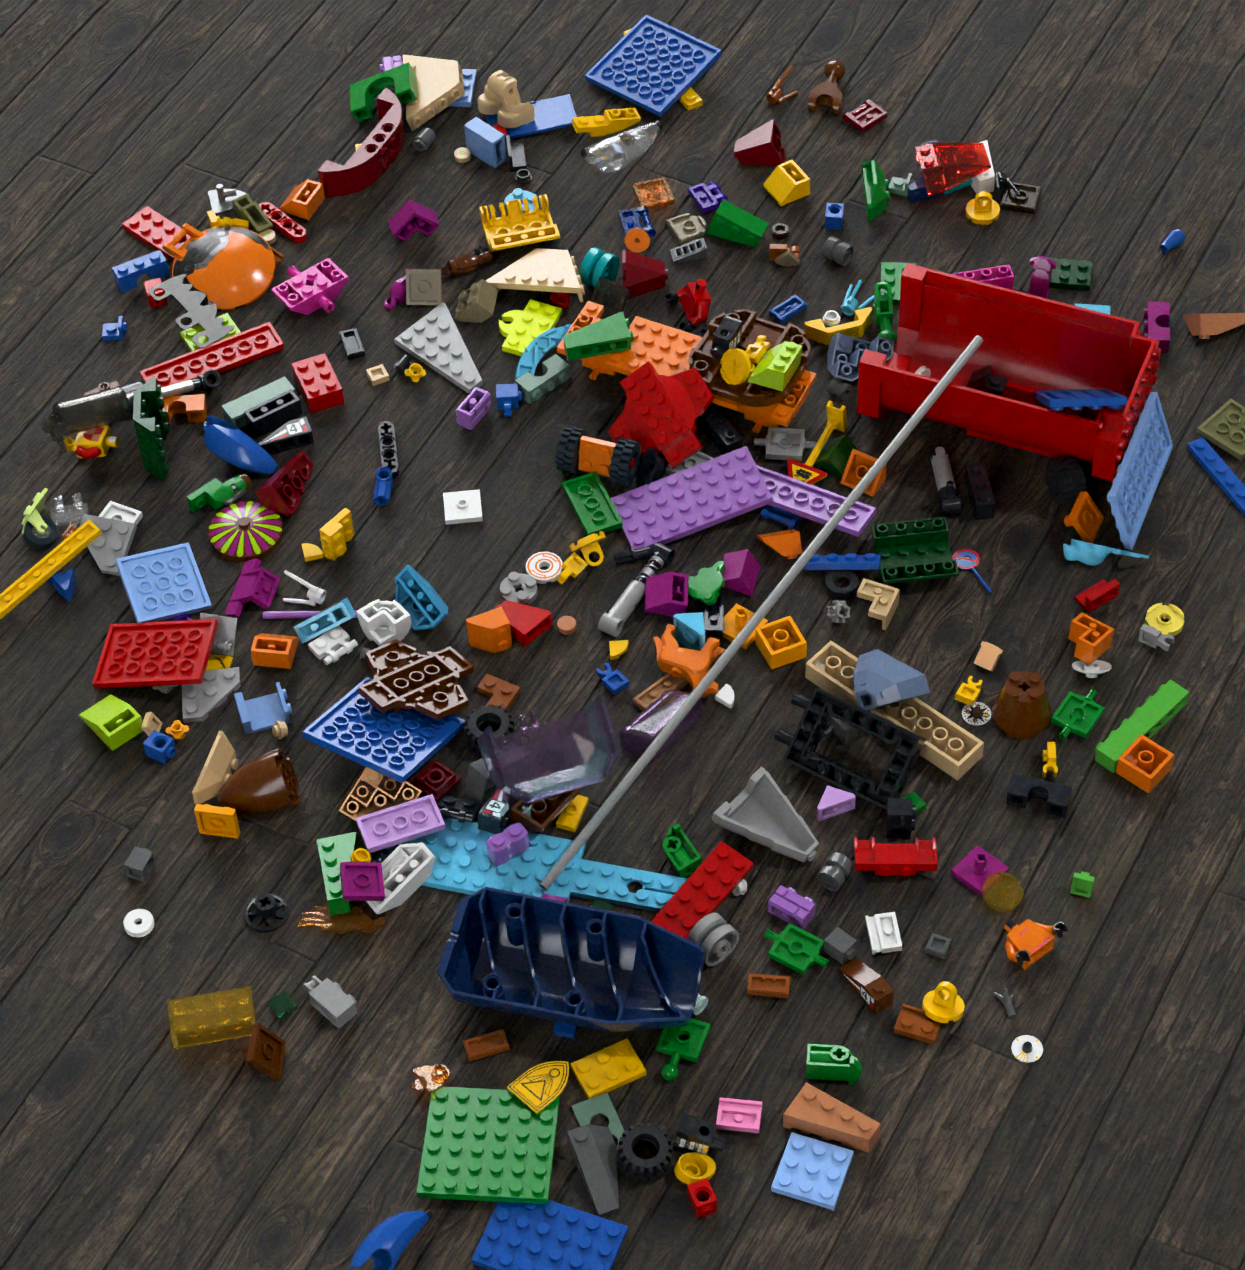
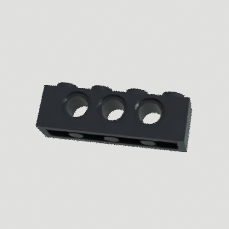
M711 403L704 413L696 418L697 424L723 455L743 447V438L714 403Z

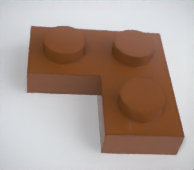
M487 673L477 686V692L491 697L485 707L487 705H492V707L497 705L500 706V709L505 708L507 711L521 692L519 686Z

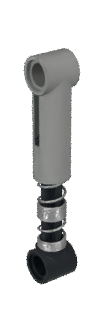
M658 542L654 544L650 552L648 564L644 566L639 576L636 577V581L633 580L629 583L609 612H605L601 616L598 630L614 637L620 634L624 622L645 595L646 579L656 576L655 573L659 572L658 569H661L663 566H669L672 563L675 549Z

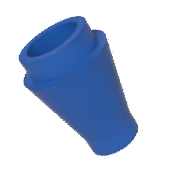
M1179 229L1172 230L1160 245L1161 250L1167 253L1182 245L1186 239L1185 234Z

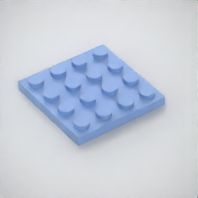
M189 542L116 559L119 574L138 624L158 622L184 614L211 609L212 604Z

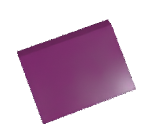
M748 549L725 553L723 562L726 566L722 574L725 580L724 587L752 597L760 570L759 563Z

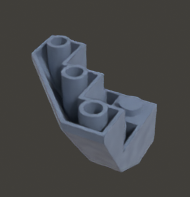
M836 333L830 338L827 352V369L835 378L853 382L859 378V361L865 349L886 354L887 361L892 358L895 341L878 336L873 341L868 342Z
M876 649L859 655L853 673L855 696L859 707L873 711L902 700L915 699L931 693L925 674L883 651Z

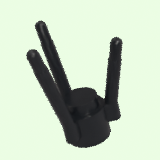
M1003 172L995 173V201L998 204L999 189H1005L1008 184L1018 197H1021L1011 178H1007Z

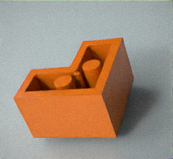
M1081 612L1071 621L1068 636L1069 640L1076 643L1074 657L1091 665L1111 647L1115 629Z

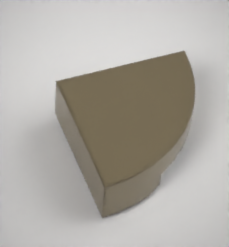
M787 250L775 258V263L791 267L800 264V259Z

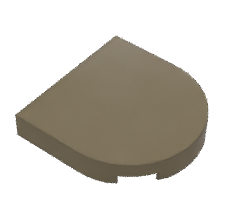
M686 213L666 220L667 226L680 245L700 239L706 233V222L699 215L697 217Z

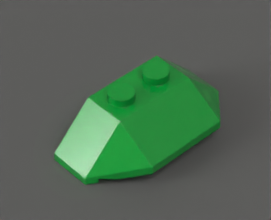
M874 160L862 162V181L867 221H872L887 207V201H890V192L886 191L888 190V179H885L884 172Z

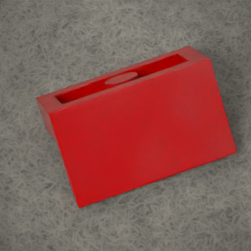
M1103 579L1075 596L1074 599L1088 613H1091L1119 595L1120 583L1116 579L1109 583Z

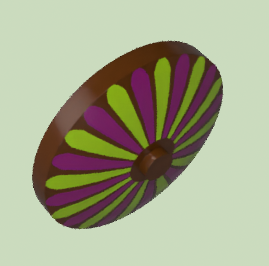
M243 501L231 504L220 510L210 522L208 535L210 544L218 555L231 561L246 562L251 559H261L274 551L281 542L283 525L276 511L264 507L261 502Z

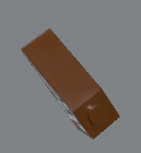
M855 958L839 968V971L875 1014L893 1005L894 990L881 975Z

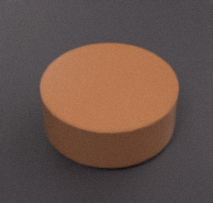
M571 616L559 618L557 621L558 631L564 635L572 634L576 630V620Z

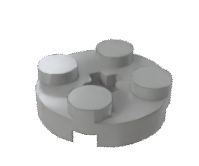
M511 572L500 584V595L503 601L508 600L520 604L528 603L529 605L536 599L538 594L536 579L527 574ZM517 588H521V589H522V590H519L518 592H515V589H517Z

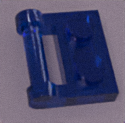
M646 206L618 211L625 236L626 233L634 228L644 230L649 237L656 234ZM638 216L643 218L645 227H641Z

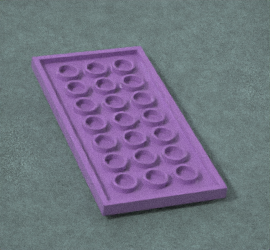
M747 446L651 482L649 485L646 484L610 498L623 521L622 529L633 550L647 546L652 550V547L657 542L665 545L773 503V497Z

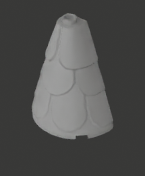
M762 766L749 778L745 789L730 804L725 801L713 813L712 821L753 842L769 847L774 852L803 863L807 860L811 862L817 855L815 850L819 845L818 841L803 818L797 814L786 795L782 793L769 772Z

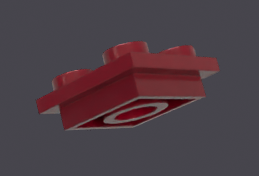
M435 759L411 783L425 794H433L435 801L438 802L462 778ZM434 777H435V778H438V777L441 778V779H439V780H437V781L432 780V778H434Z

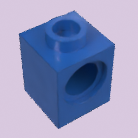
M827 203L825 229L842 230L844 203Z
M156 730L143 743L146 756L163 764H166L176 753L174 739Z

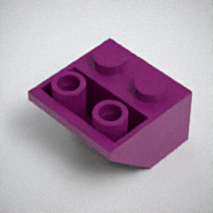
M670 571L647 578L645 586V612L671 617L675 614L684 613L688 606L689 575Z

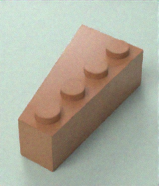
M807 1082L783 1114L784 1128H795L801 1130V1133L807 1135L810 1133L821 1136L824 1140H835L841 1142V1145L868 1153L880 1137L881 1124Z

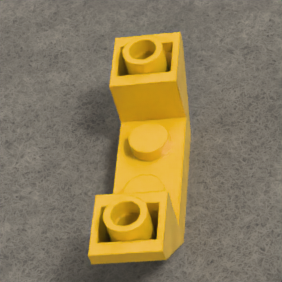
M868 307L855 310L853 322L825 328L822 319L804 322L806 338L825 345H829L830 338L836 333L861 338L872 322L873 309Z

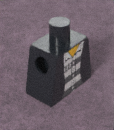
M729 316L724 317L713 335L712 357L719 359L722 358L727 350L741 348V320Z
M683 1113L674 1141L673 1151L682 1153L699 1152L707 1155L709 1148L722 1152L725 1139L713 1135L716 1127L714 1124Z

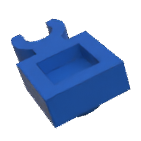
M608 663L604 664L606 671H601L599 668L596 669L597 676L602 679V684L613 695L629 686V680L618 669L612 672L611 666Z

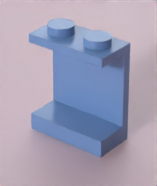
M280 682L276 683L277 693L244 701L242 692L234 694L245 735L272 728L275 721L278 720L280 722L284 721L286 724L291 723L289 715H292L290 703L286 704L285 700H288L286 690L281 689Z

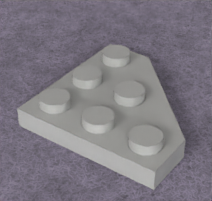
M84 514L80 526L90 520L102 532L98 538L87 546L102 573L120 576L116 559L127 557L137 525L135 523Z
M239 667L206 670L202 684L182 685L183 722L204 721L214 708L217 709L227 700V696L233 690H238L241 687Z

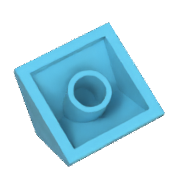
M703 612L675 614L673 621L674 626L677 627L674 632L676 641L687 649L700 651L705 644Z

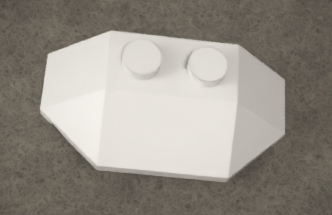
M423 842L399 845L381 863L385 892L384 901L366 902L376 914H381L402 905L430 877L436 857Z

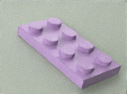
M433 794L356 818L357 826L369 853L446 829Z

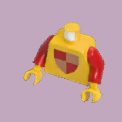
M82 405L81 410L78 411V417L80 419L87 418L88 421L83 422L75 441L71 437L65 438L63 449L66 452L73 450V453L78 458H85L87 460L95 457H104L107 455L110 447L119 446L120 439L118 436H113L108 425L93 414H89L88 406Z

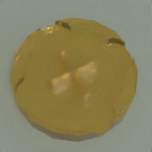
M1001 871L993 875L991 874L982 887V895L985 902L997 911H1012L1018 907L1023 899V888L1019 884L1020 881L1007 872Z

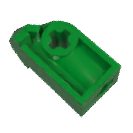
M678 823L668 829V836L663 840V849L668 861L679 877L688 878L703 861Z
M808 1044L806 1079L849 1081V1085H853L862 1075L861 1063L848 1048L840 1045Z

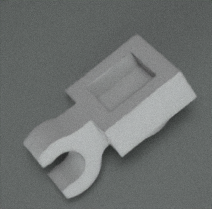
M1143 624L1140 628L1138 641L1155 649L1159 646L1163 650L1169 651L1170 644L1174 643L1175 638L1171 635L1161 636V631Z

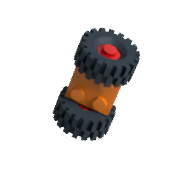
M569 425L564 427L561 437H559V444H557L555 454V467H557V470L573 474L577 473L578 470L590 473L596 471L598 475L609 477L612 483L631 486L640 463L641 444L639 441L620 438L617 443L587 437L586 429Z

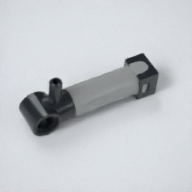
M948 444L929 446L930 466L933 467L942 516L961 514V500L956 491L949 460Z

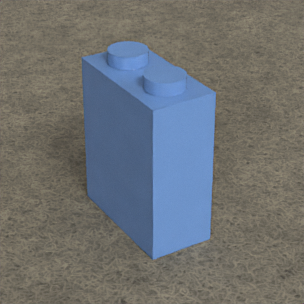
M477 117L464 125L466 148L470 150L471 154L493 168L506 161L505 135Z

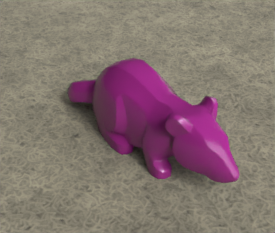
M406 274L392 284L389 298L384 302L386 310H393L396 307L397 301L402 303L407 300Z

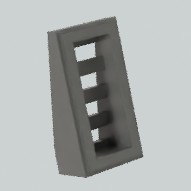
M700 238L670 249V254L674 264L707 258V247L704 238Z

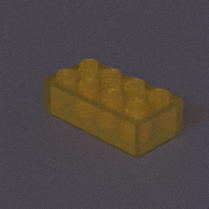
M251 986L167 1000L170 1032L175 1049L250 1036L252 1025L257 1023Z

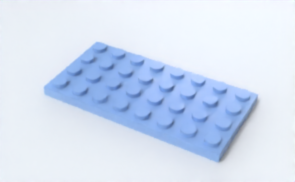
M1150 392L1148 399L1145 400L1144 409L1139 415L1138 424L1135 425L1133 436L1129 439L1127 451L1123 454L1122 463L1118 466V473L1113 479L1111 490L1107 493V500L1111 505V513L1115 517L1116 528L1120 533V541L1123 542L1124 548L1132 550L1173 448L1157 392Z

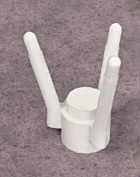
M286 570L284 571V574L309 588L307 592L309 600L283 598V602L309 604L311 606H315L316 603H323L326 597V590L313 586Z

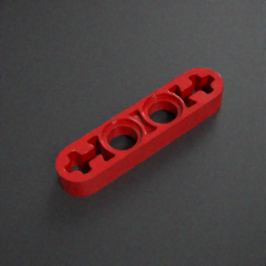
M263 202L259 205L274 228L295 243L306 241L307 234L304 227L269 202ZM275 217H280L279 220H273ZM286 225L292 226L290 228H284V226Z

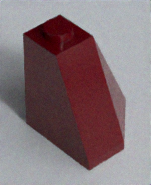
M774 119L735 141L733 154L740 164L777 167L785 163L786 153L785 149L782 148L780 140L782 135Z
M622 250L623 300L665 287V280H668V269H665V262Z

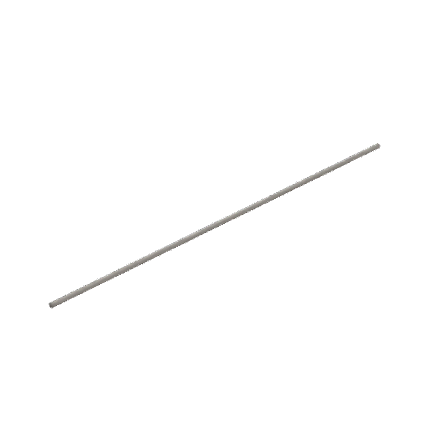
M978 335L974 337L539 884L543 890L547 891L917 426L982 344V337Z

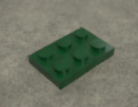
M1050 258L1057 262L1056 269H1052L1050 287L1090 291L1092 261Z

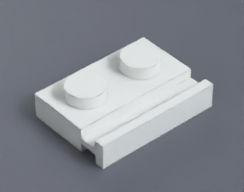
M895 912L874 914L872 917L865 916L872 955L877 952L902 951V942Z

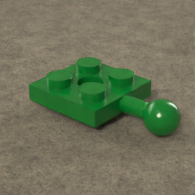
M691 1018L688 1026L664 1028L657 1045V1051L672 1055L669 1064L664 1065L661 1070V1075L665 1080L672 1081L678 1076L677 1064L680 1058L695 1063L698 1062L711 1029V1024ZM686 1034L689 1036V1039L682 1041L678 1037Z

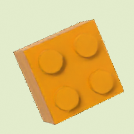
M791 616L755 628V643L771 670L806 658L807 642Z

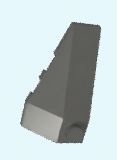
M586 1124L567 1131L568 1145L598 1216L601 1217L619 1210L616 1144L609 1128Z

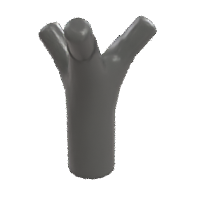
M1007 988L1003 989L1004 996L994 992L993 996L999 998L1003 1003L1008 1018L1016 1017L1012 1003L1015 995L1011 994L1009 997Z

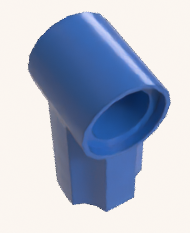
M381 467L375 473L374 503H377L379 506H386V504L390 503L393 478L392 471L389 468Z

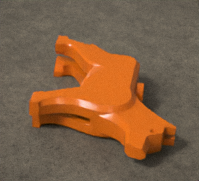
M667 624L661 639L657 636L653 637L657 653V665L661 671L670 673L675 678H685L690 683L692 690H694L712 668L713 663L724 653L725 649L719 647L720 640L712 637L707 639L700 651L680 648L674 638V632L677 627ZM713 681L701 697L705 698L710 694H718V683Z

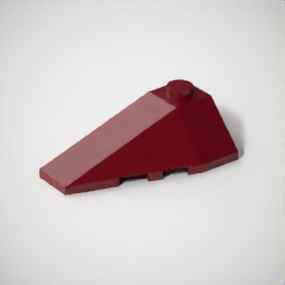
M301 450L255 492L264 507L286 516H291L300 506L301 494H304V485L309 479L313 467L312 461L304 450Z

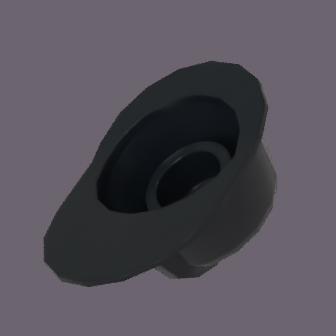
M648 448L642 455L636 480L637 488L646 484L649 485L651 481H657L663 475L665 462L661 456L657 455L654 448Z

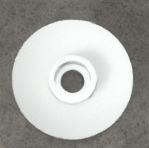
M1080 660L1074 662L1072 668L1086 674L1087 678H1097L1098 674L1110 671L1112 665L1101 660H1095L1089 665Z

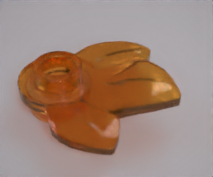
M437 1064L433 1067L427 1065L412 1069V1072L418 1079L410 1085V1088L416 1091H423L425 1089L428 1092L436 1091L449 1079L450 1071L443 1064Z

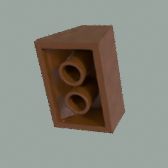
M547 771L511 808V823H521L528 833L542 832L580 793V790Z

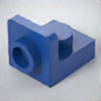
M119 316L118 323L103 324V341L124 340L128 327L127 322L123 320V316Z

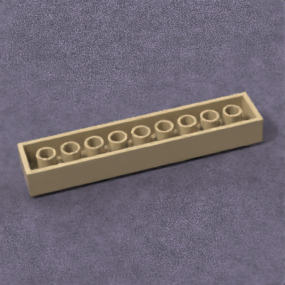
M830 641L806 663L805 678L821 689L859 706L855 696L853 677L858 658L833 641ZM918 698L902 700L870 711L927 738L919 755L957 781L983 757V741Z

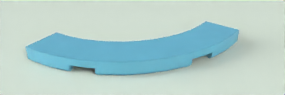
M572 324L558 328L554 327L537 336L522 354L517 365L515 380L527 372L534 375L536 366L541 358L559 345Z

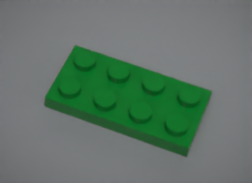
M596 471L562 482V488L587 536L594 533L599 535L600 531L607 533L622 528L623 521Z

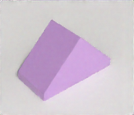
M827 786L817 807V820L822 821L855 809V795Z

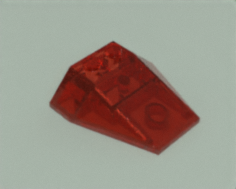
M931 142L913 147L916 159L920 163L928 195L947 191L991 168L983 143Z

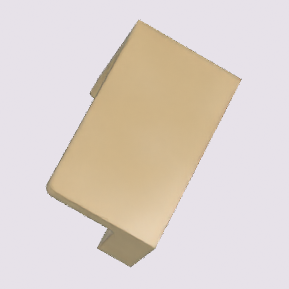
M864 578L857 591V597L872 601L868 616L882 620V629L886 630L899 604L900 589Z

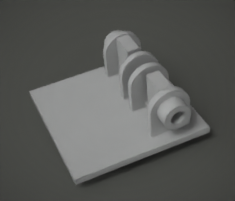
M200 613V620L217 619L219 623L211 653L233 656L238 618Z

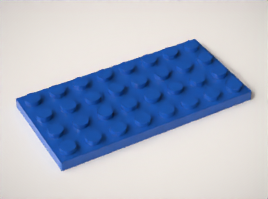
M1109 389L1033 391V398L1042 405L1053 409V411L1064 410V407L1072 410H1083V406L1091 409H1102V406H1107L1110 409L1122 408L1121 405H1127L1125 396Z

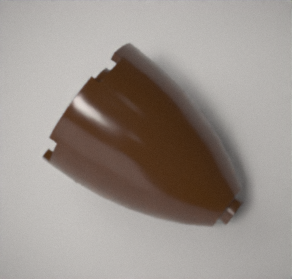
M278 748L267 752L238 769L219 789V794H217L219 804L244 812L276 811L299 805L301 803V796L296 795V791H298L297 786L299 785L298 778L290 758H286L282 754L284 749Z

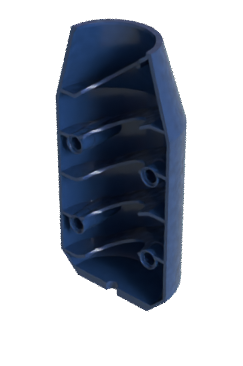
M485 887L459 902L450 930V938L446 942L437 969L440 979L454 1001L610 1033L688 1026L701 984L704 947L640 916Z

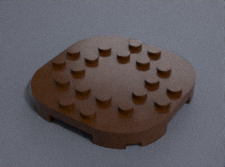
M738 309L734 310V313L727 315L722 313L710 321L708 331L696 349L692 348L689 354V369L696 368L712 394L743 405L764 407L784 400L791 393L810 361V341L807 340L805 332L791 323L785 327L756 317L757 312L752 310ZM725 316L742 321L741 346L756 324L782 333L774 347L784 341L794 342L803 346L800 365L783 391L750 383L748 378L740 385L728 384L723 380L720 373V368H722V364H720L721 358L715 359L712 357L711 351L713 335Z

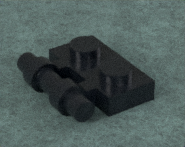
M443 796L437 805L443 820L448 818L455 819L460 823H473V820L477 818L481 810V803L474 802L473 800H460L452 796Z

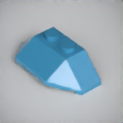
M407 564L395 577V601L410 614L411 627L415 631L435 628L448 615V607L430 583Z

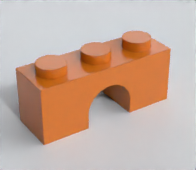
M205 394L164 398L163 410L167 412V420L165 422L171 424V418L178 413L186 414L188 423L205 422L207 417Z

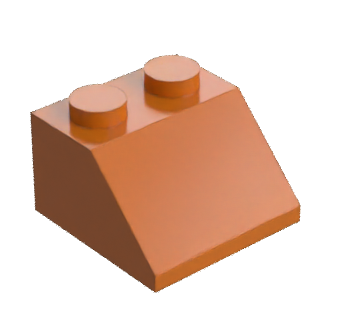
M502 607L466 619L469 646L492 653L505 651L512 647L510 622Z

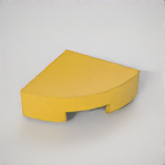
M309 543L302 544L305 562L324 558L323 552L318 546Z
M628 640L609 641L610 660L620 658V655L628 650Z

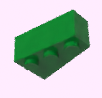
M723 199L706 234L757 247L769 223Z

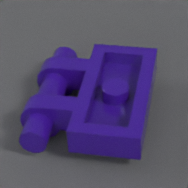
M710 181L707 187L704 183L688 188L689 195L703 214L718 209L723 199L728 202L727 196L721 192V188L714 181Z

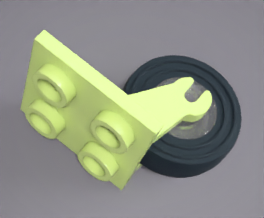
M44 488L41 493L38 492L33 499V505H28L24 511L25 517L21 523L23 525L22 533L26 542L37 549L51 547L58 536L56 524L51 519L40 516L44 508L48 492L47 488Z

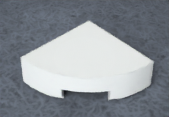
M726 683L718 694L715 695V700L730 709L734 705V691Z

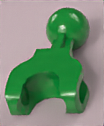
M879 282L875 285V300L873 303L874 319L876 325H880L881 329L877 337L895 341L894 345H896L898 335L891 330V324L893 323L891 286L889 283ZM885 289L887 294L880 295L879 290Z

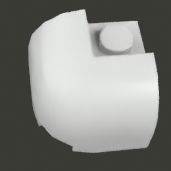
M377 599L357 611L359 624L370 641L374 640L378 646L396 639L399 641L403 640L411 628L410 614L395 600L391 602Z

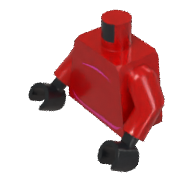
M699 279L697 282H690L678 290L675 295L672 293L665 295V298L670 299L667 303L671 305H676L678 298H680L679 302L689 320V323L685 321L680 323L679 328L682 331L691 333L694 325L707 322L711 296L706 289L707 282L705 280Z

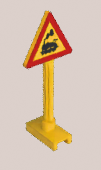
M828 401L826 405L827 426L805 464L787 459L788 477L811 485L827 477V472L813 468V465L833 430L845 432L847 428L846 406L842 405L838 409L833 407V401Z

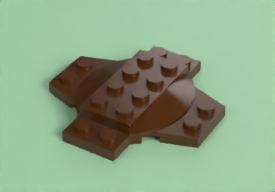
M396 639L365 653V659L374 674V680L358 686V693L381 713L390 709H394L396 712L403 709H414L439 720L468 706V698L458 684L459 678L474 672V665L451 646L437 652L428 651L427 655H421L416 653V648Z

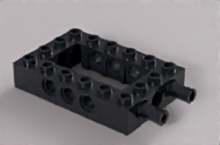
M816 687L810 699L796 692L793 697L800 701L792 699L791 704L805 709L794 735L781 728L776 733L783 737L775 735L776 741L788 745L783 760L887 810L888 798H900L927 738L823 689ZM830 717L842 720L852 727L861 729L869 735L884 740L888 744L897 746L894 754L890 755L891 760L885 773L883 772L881 775L882 780L880 783L815 752Z

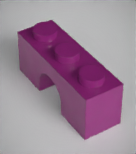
M1148 301L1147 308H1144L1143 319H1146L1143 324V332H1146L1144 337L1160 341L1159 349H1161V353H1168L1170 345V328H1168L1170 303Z

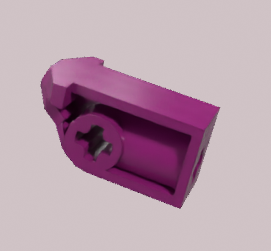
M1045 256L1033 257L1030 259L1029 264L1033 265L1034 269L1031 274L1029 294L1047 299L1050 290L1052 269H1056L1057 262Z

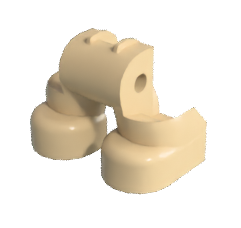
M502 70L494 72L488 79L484 93L478 97V111L486 115L497 114L498 124L505 128H515L534 121V106L530 102L524 104L520 102L517 80Z

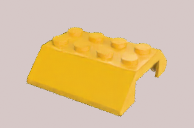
M546 194L539 195L541 209H539L537 196H533V211H529L526 198L522 199L524 212L520 199L505 202L507 216L503 202L499 203L501 217L495 216L493 204L489 205L491 219H489L487 206L479 207L482 226L490 252L560 238L557 225L553 224L549 212V201Z

